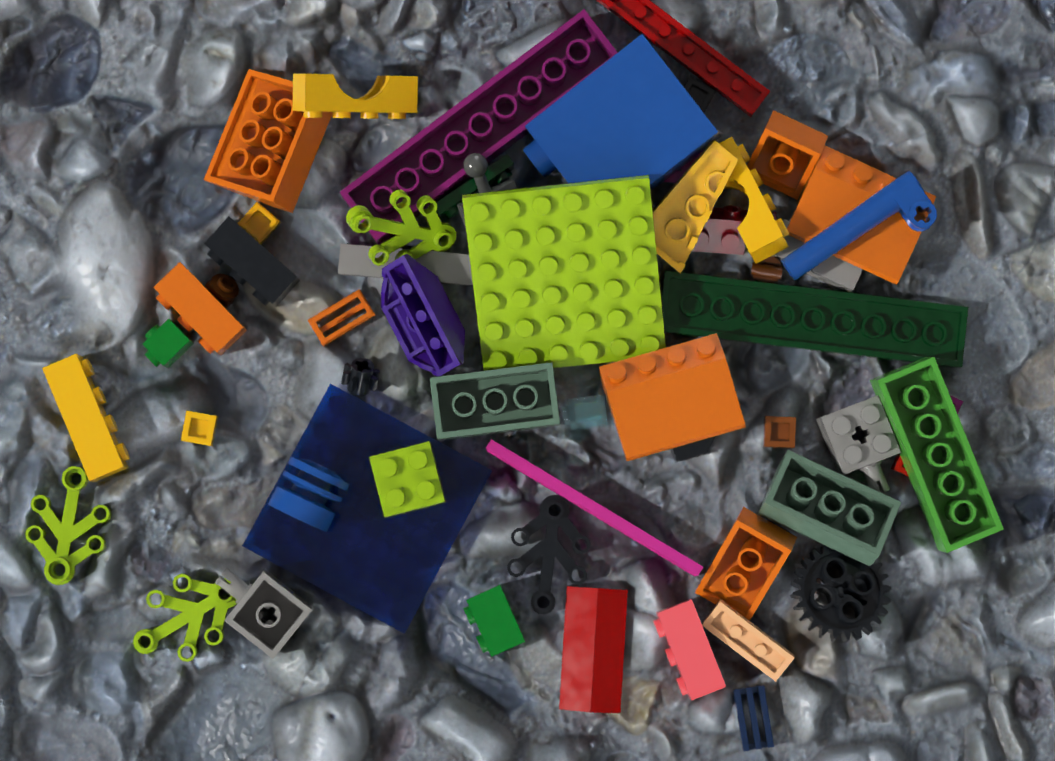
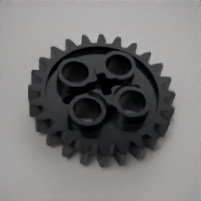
M822 545L820 547L821 554L813 549L809 553L811 560L804 557L800 561L804 568L798 567L794 571L800 579H794L791 582V585L798 588V590L793 592L790 597L799 599L800 602L793 609L803 610L804 614L799 620L800 622L807 619L811 621L808 627L809 631L813 630L816 626L820 628L819 638H822L829 632L831 642H834L841 635L843 642L846 643L850 640V634L857 641L862 638L861 630L869 635L873 632L871 624L878 627L882 623L878 616L884 617L888 614V611L882 607V605H888L892 600L884 596V593L892 589L891 586L883 585L882 583L888 577V574L878 573V570L883 565L882 563L868 566L834 549L830 551L829 547ZM827 565L835 566L838 569L839 578L829 576L826 569ZM816 579H820L824 584H818ZM855 579H862L867 584V592L859 591L856 588ZM839 586L844 588L843 594L845 596L842 598L838 596L839 590L837 588ZM815 592L823 593L826 596L827 605H819L815 601ZM858 600L865 601L866 605H862ZM843 606H850L855 611V619H848L844 616Z

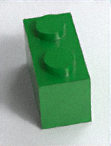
M501 585L466 600L468 606L463 609L470 625L476 623L481 634L477 635L476 638L483 653L489 651L491 657L525 642Z

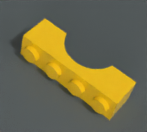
M293 74V111H304V118H322V112H332V118H351V112H360V118L379 119V113H388V119H406V113H417L418 76H377L372 88L364 96L354 99L341 90L334 74Z
M730 137L719 144L737 158L738 161L724 189L739 190L749 198L747 215L737 229L750 255L757 264L788 248L789 246L784 237L789 235V232L781 218L775 221L771 212L776 210V207L768 193L762 195L758 188L763 185V182L756 168L749 170L746 162L751 159L744 145L737 146L733 137Z

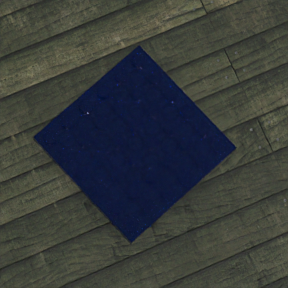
M330 383L291 455L296 459L311 460L336 472L345 482L350 484L347 491L336 486L331 491L342 497V502L327 499L325 506L336 513L328 531L325 532L268 505L277 486L291 489L294 484L285 478L282 472L242 546L405 634L490 477L492 470ZM430 441L446 503L385 518L369 457ZM288 462L284 468L285 471L296 476L300 469L288 464Z

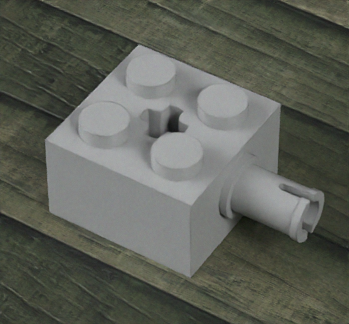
M878 395L816 419L837 473L845 475L859 469V471H863L870 488L880 493L891 490L880 464L882 460L897 455L901 451ZM855 428L858 432L863 431L865 437L861 439L862 444L859 440L854 441L852 439V435L856 433Z
M226 568L221 575L231 583L220 576L215 581V584L234 597L237 605L224 621L274 659L312 611L313 606L266 569L253 584L250 583L248 585ZM262 608H275L274 615L277 619L269 618L268 621L264 620Z

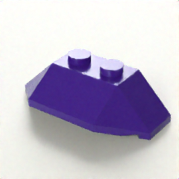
M408 254L399 257L382 268L381 308L408 361L426 371L432 372L436 377L443 376L463 364L465 329L439 278Z

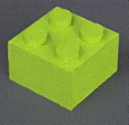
M430 441L369 457L385 518L446 503Z

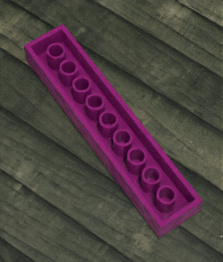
M583 9L341 190L342 198L350 209L354 206L362 205L369 210L373 217L403 223L398 211L389 201L390 195L394 191L403 190L411 199L410 208L415 218L418 217L421 213L417 209L416 203L420 197L428 195L435 202H438L470 178L463 168L464 160L468 155L472 153L482 154L487 162L490 163L529 133L525 127L529 122L618 52L585 9ZM404 197L399 198L396 204L401 203ZM430 203L425 204L423 209H427ZM375 230L368 231L377 244H382L394 235Z

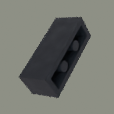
M229 216L204 243L210 249L207 255L219 266L224 262L233 269L230 275L242 286L248 282L256 290L252 295L265 306L270 302L277 307L300 281L293 272Z

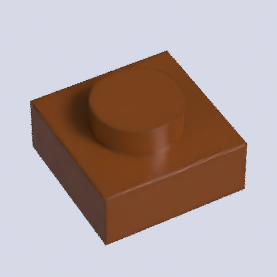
M764 416L763 447L795 448L796 417Z

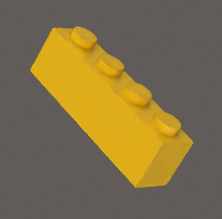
M74 354L43 367V372L90 482H97L129 468L126 460L130 459L129 453L124 443H118L114 433L118 431L113 416L111 414L107 415L102 404L106 403V399L101 388L94 386L91 376L95 375L89 359H83L81 355Z

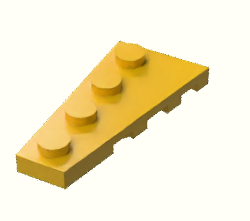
M714 139L653 210L656 252L680 274L738 161L737 158Z

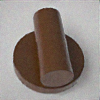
M771 256L757 264L753 262L751 275H753L757 282L774 284L781 279L783 267L775 256Z
M225 274L214 275L205 285L225 308L234 302L239 293L235 280Z

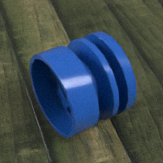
M291 456L288 464L300 469L296 476L284 470L282 475L294 484L291 489L277 486L268 505L327 532L336 513L325 506L327 499L342 502L343 498L331 491L334 486L347 491L350 484L345 482L336 472L311 460L296 459Z

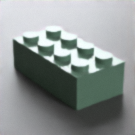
M552 362L430 378L438 441L560 426Z
M788 450L780 461L758 515L871 566L880 556L901 502Z

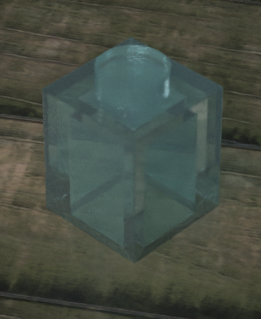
M604 394L567 399V406L562 407L564 425L570 424V431L607 427L608 425Z

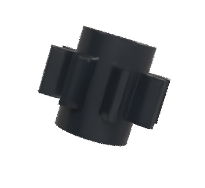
M357 358L352 361V364L345 363L341 384L347 385V390L351 394L364 396L369 393V390L376 391L380 370L374 369V364L370 360Z

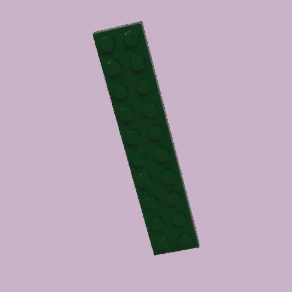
M672 271L664 272L661 298L664 333L694 337H705L717 333L719 340L911 363L924 357H935L938 366L962 368L969 307L698 274H680L679 272Z

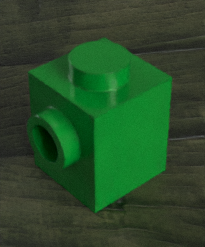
M168 319L161 326L159 324L153 326L146 333L145 338L147 340L142 345L148 350L144 355L156 367L162 364L164 367L169 368L194 342L172 320Z

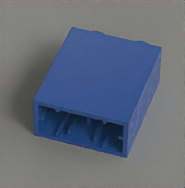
M641 34L529 122L525 127L534 140L524 147L523 151L545 178L556 169H558L568 184L649 175L650 190L652 191L704 151L713 139L718 140L721 136L649 41Z

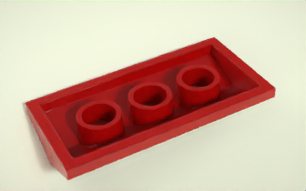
M567 586L559 700L560 710L590 713H621L628 590Z

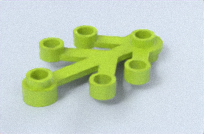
M403 190L394 191L389 198L391 205L398 211L403 223L373 217L369 210L362 205L352 207L346 215L347 224L356 233H366L369 230H375L396 235L381 245L376 244L369 249L368 256L377 266L384 265L388 261L390 253L414 239L423 241L409 250L399 251L395 256V260L405 254L416 260L431 250L443 252L448 250L456 240L455 229L450 224L440 221L436 212L437 203L428 195L420 197L416 207L426 217L429 228L418 225L410 208L411 199ZM404 197L401 203L396 204L399 198ZM430 203L427 209H423L425 204ZM382 252L380 257L375 258L377 253Z
M77 466L68 467L62 474V483L67 488L62 522L51 509V500L47 496L37 495L31 500L32 510L40 514L58 540L56 552L45 540L46 532L43 527L32 525L25 532L27 541L35 545L46 561L44 566L46 579L55 585H64L70 582L75 575L76 565L93 553L103 552L106 547V541L102 536L92 535L87 539L86 545L69 555L71 543L98 523H106L111 518V510L108 506L97 505L88 516L75 524L80 491L88 484L85 470ZM75 473H79L82 478L81 482L77 485L72 482V476ZM40 498L46 502L43 510H39L36 507V502ZM100 508L106 511V517L102 520H99L96 516V512ZM35 528L40 531V538L38 540L31 538V531ZM95 538L101 542L98 550H94L91 547V542ZM58 564L65 566V573L61 576L55 571Z
M179 574L173 580V587L176 591L187 592L191 590L208 595V597L197 603L165 595L161 590L150 591L147 594L146 602L151 608L165 607L181 611L182 613L154 630L143 629L138 631L133 638V645L139 653H152L158 648L161 639L188 624L184 644L178 648L177 654L182 661L189 662L194 660L198 653L196 645L204 613L215 607L212 626L206 630L204 639L209 645H218L224 639L223 627L227 611L236 605V599L231 595L226 600L220 597V590L222 588L215 583L211 584L192 579L187 574ZM181 577H185L188 580V586L185 589H181L178 586V580ZM155 593L160 594L162 598L159 605H155L151 601V597ZM212 630H216L220 635L217 642H212L209 639V633ZM142 636L150 638L151 643L147 648L140 644ZM185 646H189L193 650L190 658H186L182 654Z

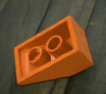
M743 507L695 593L717 605L720 599L750 621L791 553L797 537Z

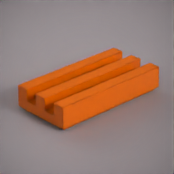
M358 289L308 319V322L323 347L376 315L361 290ZM356 299L360 300V304L320 328L317 325L318 322ZM361 310H366L367 313L363 314L362 316L358 317L357 319L353 320L352 322L348 323L347 325L343 326L342 328L338 329L337 331L333 332L327 337L323 335V333H325L326 331L330 330L331 328L335 327L336 325L340 324L341 322L345 321L346 319L350 318L351 316L355 315Z

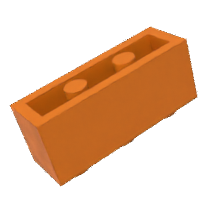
M181 262L153 287L159 293L155 298L168 311L173 307L180 314L177 321L188 332L194 329L201 336L198 342L210 354L215 350L219 355H222L247 331Z

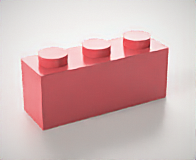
M692 599L656 612L658 619L654 620L653 623L659 638L665 636L669 648L665 649V653L670 666L676 665L681 677L676 678L682 696L688 694L689 699L694 700L725 688L726 684Z

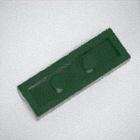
M508 154L488 166L485 175L489 186L494 182L501 184L513 175L511 171L514 169V162ZM471 178L436 202V212L440 220L445 216L449 220L460 213L457 204L462 202V195L479 193L474 178Z

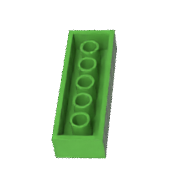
M924 357L871 379V385L875 395H878L901 451L899 454L938 550L949 553L1004 530L935 357Z

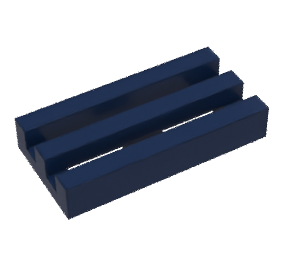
M764 685L733 689L743 752L774 747ZM755 692H758L766 741L760 740L753 697ZM743 694L747 696L754 743H748L741 695Z

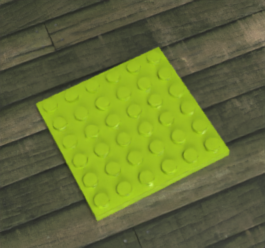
M649 175L462 195L484 371L551 362L553 363V368L617 362L666 348Z

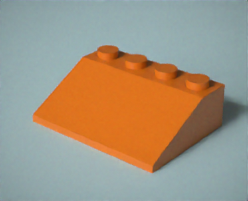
M248 69L204 180L268 206L293 213L332 117V112H322V118H304V111H293V81Z
M825 145L788 224L789 236L804 243L808 242L897 178ZM924 191L932 204H934L936 196ZM917 209V214L914 217L917 222L923 220L926 223L928 213L926 211L921 213ZM897 212L833 256L897 285L921 232L912 230L901 214Z
M717 333L599 367L602 387L626 461L746 428L727 360Z

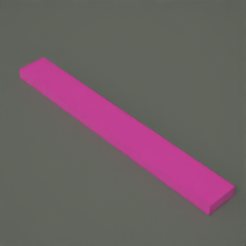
M491 439L487 445L486 451L690 575L696 577L703 569V566L494 440Z

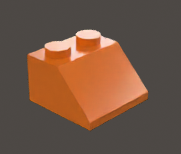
M773 110L747 166L749 170L756 168L764 185L798 200L823 151L828 135Z

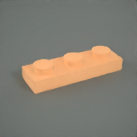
M721 599L702 622V626L775 682L795 658L793 653Z

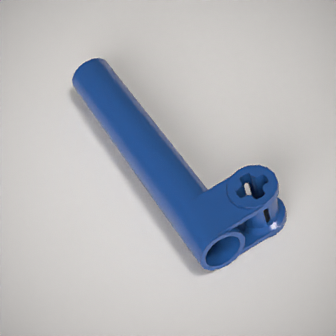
M907 171L786 256L781 262L790 276L797 280L895 213L899 212L912 230L923 232L928 230L935 222L937 210L925 194L916 177L910 171ZM917 209L921 213L924 211L928 213L926 217L927 223L923 220L918 222L915 220L914 217L917 214Z

